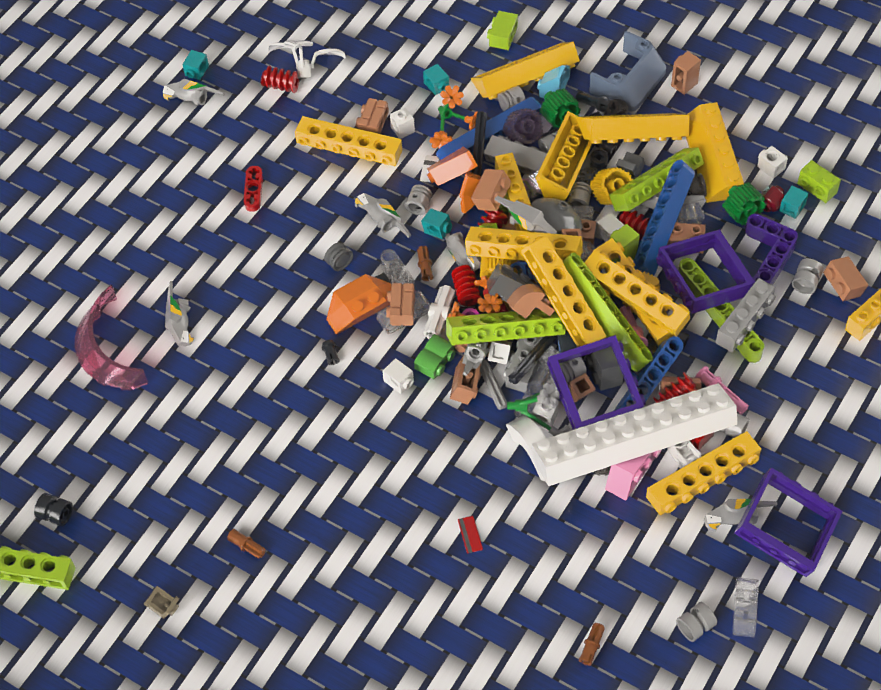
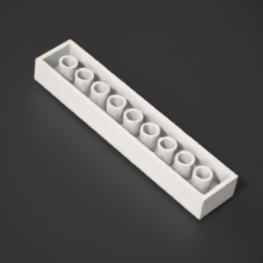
M719 383L531 443L534 463L547 485L551 486L737 425V406Z

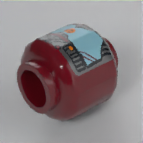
M769 185L761 192L764 197L763 202L766 204L763 210L765 212H776L781 207V202L785 195L784 190L780 186Z

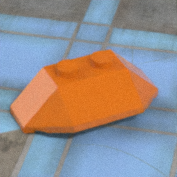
M469 171L465 174L460 191L462 213H466L475 205L471 197L482 177Z
M365 274L335 290L326 319L334 333L337 335L388 307L390 302H387V292L391 291V283Z

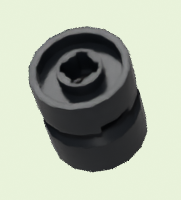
M43 493L36 502L34 515L36 518L45 521L49 520L51 523L63 527L71 517L73 504L65 499H57L56 496Z

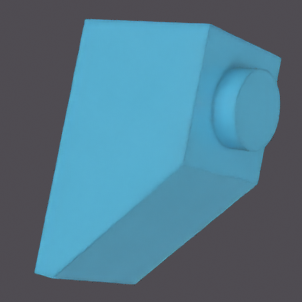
M569 65L559 66L544 74L543 79H540L537 85L539 97L544 98L547 92H556V90L566 87L570 78Z

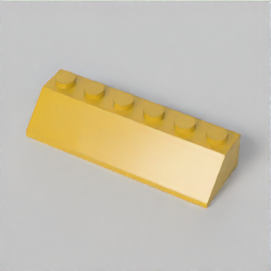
M562 42L472 77L471 80L481 96L491 100L497 98L499 93L515 86H520L521 88L529 85L531 80L539 81L543 79L546 72L559 66L569 65L570 68L575 67V63L580 60L574 42Z
M718 103L701 104L687 114L689 115V136H686L689 148L699 147L704 164L697 168L696 171L700 183L701 181L703 182L704 178L705 188L702 191L706 203L727 200V197H729L728 191L733 186L744 185Z
M569 111L566 113L536 175V181L544 198L566 200L592 145L591 140H585L577 122L578 116Z
M663 113L577 117V122L584 139L591 140L592 144H600L602 140H607V143H618V139H624V142H634V139L639 138L640 141H650V138H656V141H666V137H672V140H682V137L689 136V115Z

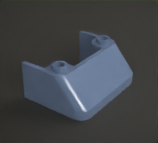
M625 31L623 52L638 58L639 61L627 76L617 72L611 74L606 79L592 72L590 74L589 93L597 97L604 96L609 100H617L620 108L627 111H636L666 74V65L650 41Z

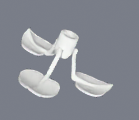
M304 40L271 43L268 48V52L280 48H291L296 62L298 78H311V69H314V63L318 55H338L346 58L345 53L339 49H323L314 53L310 64L309 60H303L302 46H312L313 42ZM297 46L299 47V53H300V60H299V61H298L297 54H296V51H295V47H297Z

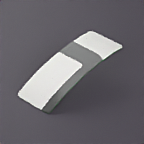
M426 155L420 181L430 182L426 175L429 173L427 168L439 161L437 156Z

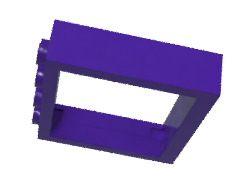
M720 229L659 247L658 257H656L657 264L662 267L667 280L671 281L674 291L679 294L683 305L689 309L691 314L742 299L755 283ZM713 248L737 285L695 298L672 260Z
M616 335L548 357L547 365L555 386L560 393V399L572 430L643 408L646 405L644 396L638 392V381L635 376L632 377L630 361L628 358L625 359L623 355V344L617 340ZM612 347L634 404L581 421L560 363Z
M770 468L763 475L734 534L807 577L815 571L843 511L835 507L833 503L819 497L817 493L802 487L799 482L784 476L781 471L778 472ZM768 484L827 519L809 558H806L749 523Z

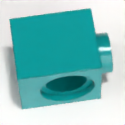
M191 50L182 64L185 76L201 80L209 67L207 54Z
M438 64L423 71L424 84L434 95L445 91V87L449 85V76Z
M791 186L782 199L780 212L796 219L806 205L809 193Z
M430 209L421 220L424 233L440 239H444L452 229L449 214Z

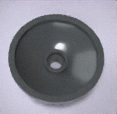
M539 198L531 205V207L542 211L544 219L557 231V234H561L562 229L582 230L583 228L579 215L565 201L555 198Z

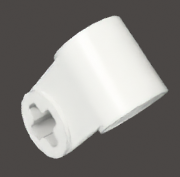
M690 441L680 443L681 445L667 447L668 452L680 469L702 457Z

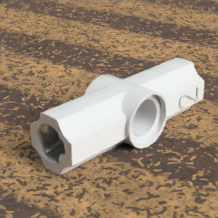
M444 285L440 287L435 302L430 305L428 321L424 329V336L428 339L434 334L441 335L446 323V317L451 313V305L455 297V290L451 286Z

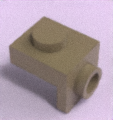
M156 586L144 602V605L164 619L168 615L172 616L179 607L176 603L180 598L177 596L173 598Z

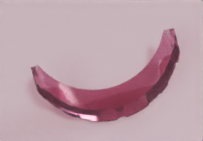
M110 285L100 294L82 317L75 335V352L83 370L96 379L98 383L104 386L118 387L121 390H132L148 384L144 370L127 367L110 359L101 351L93 334V321L100 317L102 306L117 300L113 286Z

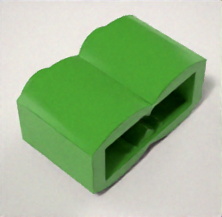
M434 334L427 342L425 348L416 357L414 369L432 379H435L438 375L441 376L445 370V364L448 361H452L455 356L454 345Z

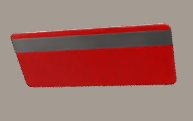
M469 516L458 519L467 553L483 550L474 517Z

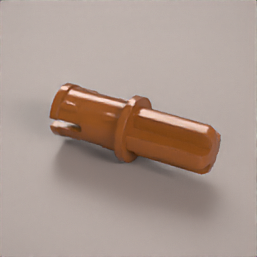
M419 246L417 252L421 278L423 281H429L428 276L430 280L433 279L432 260L429 257L428 247Z
M232 529L227 536V540L239 546L241 551H247L257 558H262L266 552V549L254 542L252 537H247L236 529Z
M596 622L593 624L588 638L584 640L585 646L579 658V662L583 661L582 664L592 665L597 649H600L599 643L605 630L604 625Z

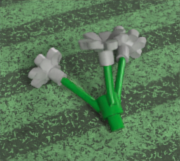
M552 375L551 379L543 385V389L539 393L525 399H517L515 402H507L508 410L520 411L521 414L528 416L549 430L548 433L553 436L569 432L570 430L568 425H565L560 430L554 426L550 427L528 412V404L534 402H543L550 409L558 406L559 402L557 399H560V393L555 386Z

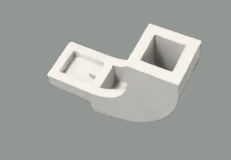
M521 416L509 422L506 426L513 441L519 443L526 450L540 479L545 481L534 463L531 443L547 438L534 421L527 416Z

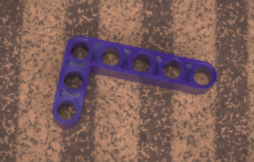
M751 214L746 223V235L772 247L753 280L756 282L760 278L773 285L795 250L798 233L764 216Z

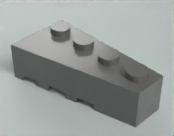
M498 263L487 281V288L489 294L495 296L497 293L502 297L503 301L507 302L508 298L517 288L525 284L535 283L530 281V277L527 275L515 273L511 266Z
M612 347L586 355L587 367L592 369L593 382L595 385L598 384L600 391L623 385V374Z

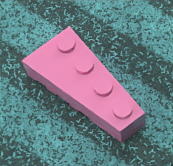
M661 450L612 465L605 489L626 501L651 466L653 460L659 456Z

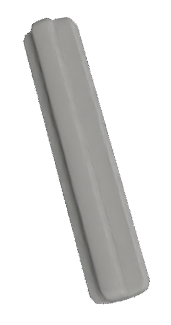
M484 359L480 366V372L499 410L505 409L507 401L488 361Z

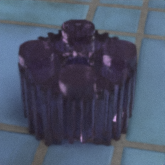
M528 108L513 111V113H510V116H507L508 119L505 120L503 132L510 141H518L523 145L535 143L544 134L542 129L544 126L542 125L543 122H541L542 115H539V112H536V110Z

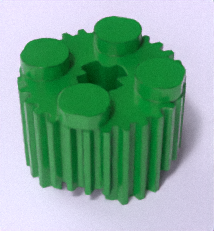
M565 88L556 90V92L549 91L545 94V101L541 105L539 112L551 126L560 127L568 111L579 117L578 114H580L581 109L578 107V101Z
M749 182L738 187L736 185L728 191L729 197L722 204L725 211L742 226L746 225L747 219L751 214H760L766 206L763 202V195Z

